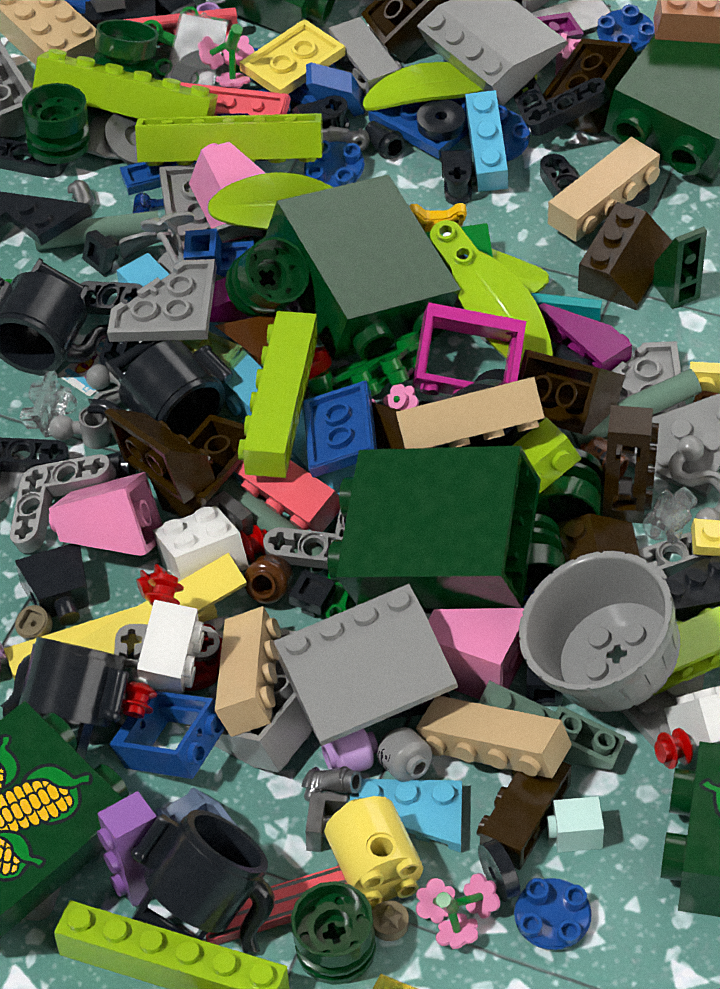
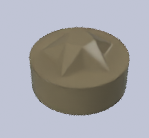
M37 605L24 608L18 614L15 622L17 633L26 641L48 635L53 626L51 615Z
M383 901L373 908L372 916L376 937L384 941H395L406 934L409 928V915L407 909L401 903Z

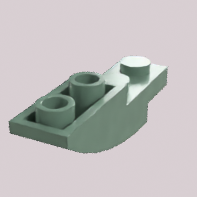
M490 680L478 703L562 720L572 743L563 761L578 765L612 769L626 739L625 736L559 705L555 712Z

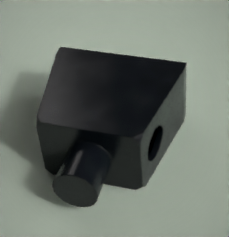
M68 544L15 560L20 584L33 605L42 607L52 618L58 616L60 624L63 626H70L79 621L80 614L78 610L89 605L85 568L80 545Z

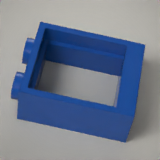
M155 691L157 697L149 699L147 704L153 708V713L145 714L144 718L128 716L109 745L126 769L193 779L225 729L215 712V700L213 698ZM168 722L191 725L176 750L152 747Z

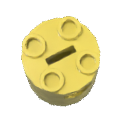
M380 796L354 799L346 803L329 819L324 833L347 884L352 885L365 895L372 909L383 901H388L397 896L399 898H407L416 893L419 888L417 881L423 872V865L391 800Z

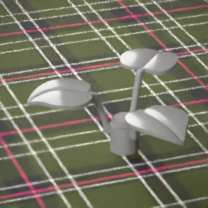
M187 211L165 214L161 218L154 217L140 223L141 229L146 232L131 235L119 241L123 260L143 248L163 242L175 266L184 260V249L176 226L195 220L194 214ZM223 224L212 228L218 230L221 241L249 235L263 237V232L259 229L238 227L230 224ZM166 229H170V230L172 231V233H171V232H159V231H163V230H166ZM172 234L179 253L178 256L175 255L168 241Z

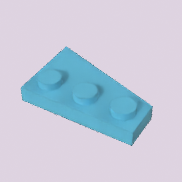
M362 779L360 790L357 793H350V801L372 796L388 798L393 802L408 833L415 834L416 839L428 843L431 839L447 844L448 849L461 853L462 781L410 780L401 782L397 779Z

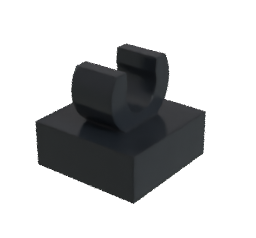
M97 230L87 232L82 259L102 275L112 272L113 262L119 257L115 251L116 246H119L120 240L113 235L105 237Z
M303 570L289 594V604L301 608L302 613L312 617H316L317 614L322 615L336 590V582Z

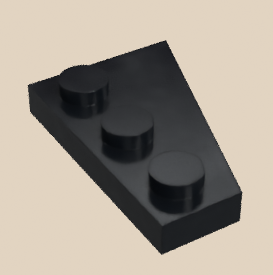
M707 556L665 579L673 597L675 619L698 615L704 609L720 606V556Z

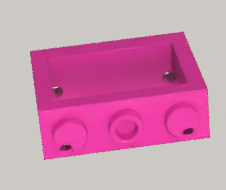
M428 302L423 315L412 383L413 388L420 389L419 391L426 395L434 396L439 395V393L453 395L460 389L474 383L426 373L433 328L509 342L503 381L507 383L518 381L526 321Z

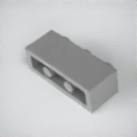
M361 17L329 27V35L345 45L346 55L339 59L338 62L345 71L353 74L364 92V97L380 80L402 69L400 63L393 60L388 48L383 43H380L372 28L367 26Z

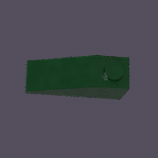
M704 226L675 237L654 263L653 285L672 309L700 298L707 230Z

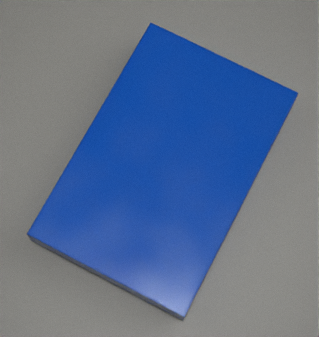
M367 381L303 401L308 469L313 478L355 465L359 450L377 449L371 390Z

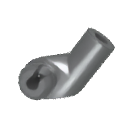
M75 180L68 186V194L73 193L72 199H76L77 202L88 203L90 207L93 206L95 199L86 182Z

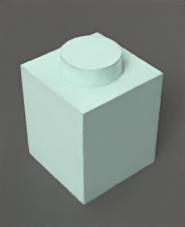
M599 796L553 801V815L547 816L546 820L548 837L555 838L557 853L603 848L604 826Z

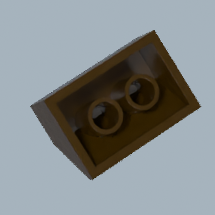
M374 0L361 15L383 45L402 62H405L426 42L417 25L438 5L449 0Z
M581 39L545 90L543 96L547 101L590 79L601 78L605 81L610 91V98L601 107L566 123V125L576 131L598 134L601 132L606 124L614 89L637 59L631 43ZM572 104L565 106L562 110L569 108Z
M617 202L579 263L578 291L637 310L653 283L654 263L672 240L647 211Z
M525 349L518 381L531 377L535 378L544 418L538 420L539 423L547 417L557 428L587 436L610 414V405L618 404L625 375Z
M109 408L104 412L124 461L140 473L145 472L147 478L183 504L216 480L211 469L213 461L209 454L202 448L196 449L192 446L184 435L173 433L162 420L156 421L146 413Z
M212 414L203 421L189 437L188 441L196 449L202 448L209 454L213 461L211 469L216 480L185 504L151 481L162 510L187 517L194 514L196 510L202 508L243 461L238 459V447L240 439H246L244 424Z
M589 513L556 523L559 527L565 563L589 553H603V551L625 552V554L630 553L641 557L632 522Z

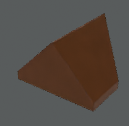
M276 313L215 325V327L249 351L256 362L261 364L263 346H269L267 343L268 325L274 324Z

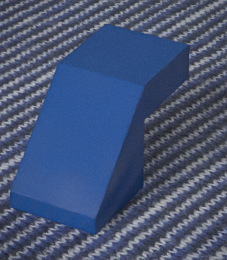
M312 62L306 64V85L316 101L337 95L345 98L347 107L354 117L365 113L363 107L364 92L351 72Z
M217 229L185 231L183 258L184 260L215 259L216 274L226 277L232 262L255 243L254 241L222 243Z

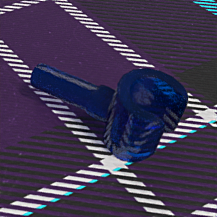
M138 193L134 198L133 213L148 212L150 208L164 207L163 199H151L146 193Z

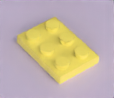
M303 19L240 61V71L270 92L289 94L306 82V64L312 62L329 67L346 55L345 45L306 19Z

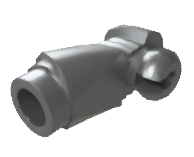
M335 126L323 129V140L328 142L355 143L360 147L361 151L367 149L369 145V134L362 128H359L358 131H350L347 128Z
M347 766L329 770H320L318 767H314L307 772L301 787L306 788L304 799L309 802L311 792L357 793L360 790L362 778L359 771L349 769Z

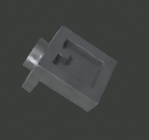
M223 490L203 506L212 507L216 505L238 531L242 530L246 535L253 533L252 512Z
M311 792L305 830L306 851L321 852L323 838H326L324 833L326 824L337 811L348 803V796L339 795L335 792Z

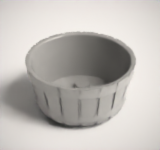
M603 551V553H589L577 557L576 560L572 559L555 569L552 574H549L542 580L524 607L523 617H521L519 624V638L521 639L519 643L523 657L527 661L526 663L548 686L561 692L569 701L580 707L599 712L621 711L632 708L633 705L637 706L652 697L653 693H657L674 671L680 650V633L675 620L673 597L666 580L659 570L651 563L648 564L647 560L637 555L625 554V552ZM621 646V650L627 652V655L621 657L619 663H614L612 658H607L609 653L615 651V647Z

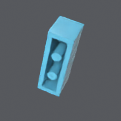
M496 90L465 94L478 192L508 189V168Z

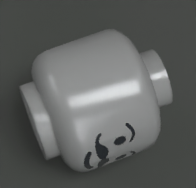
M400 727L387 732L380 741L377 753L379 763L395 779L401 782L416 780L423 776L431 764L433 755L430 745L413 729L407 727Z

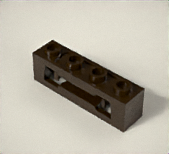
M610 405L602 513L604 517L643 524L644 510L652 509L653 490L646 488L653 489L655 468H648V466L655 467L657 446L650 444L658 443L659 423H652L653 408ZM636 447L634 484H632L633 477L620 476L619 484L621 449L622 453L635 454Z

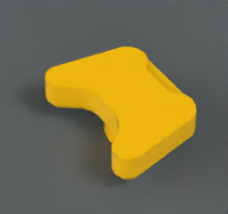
M457 203L448 210L435 211L425 210L418 204L409 205L421 227L426 232H430L436 223L443 220L454 221L462 227L467 216L466 205L463 203Z

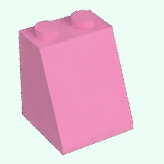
M230 142L219 145L213 143L201 149L189 182L211 229L226 223L214 219L209 214L208 204L210 199L231 183L265 173ZM243 236V237H239V238H234V239H230V240H225V241H222V243H228V242L235 241V240L242 239V238L249 237V236Z
M145 472L71 491L49 508V523L51 529L57 533L60 542L138 556L147 554L157 545L152 530L163 525Z
M524 608L433 610L428 621L458 684V688L453 690L481 699L489 680L509 689L524 660L519 640H521L519 638V624L521 617H523L522 612Z

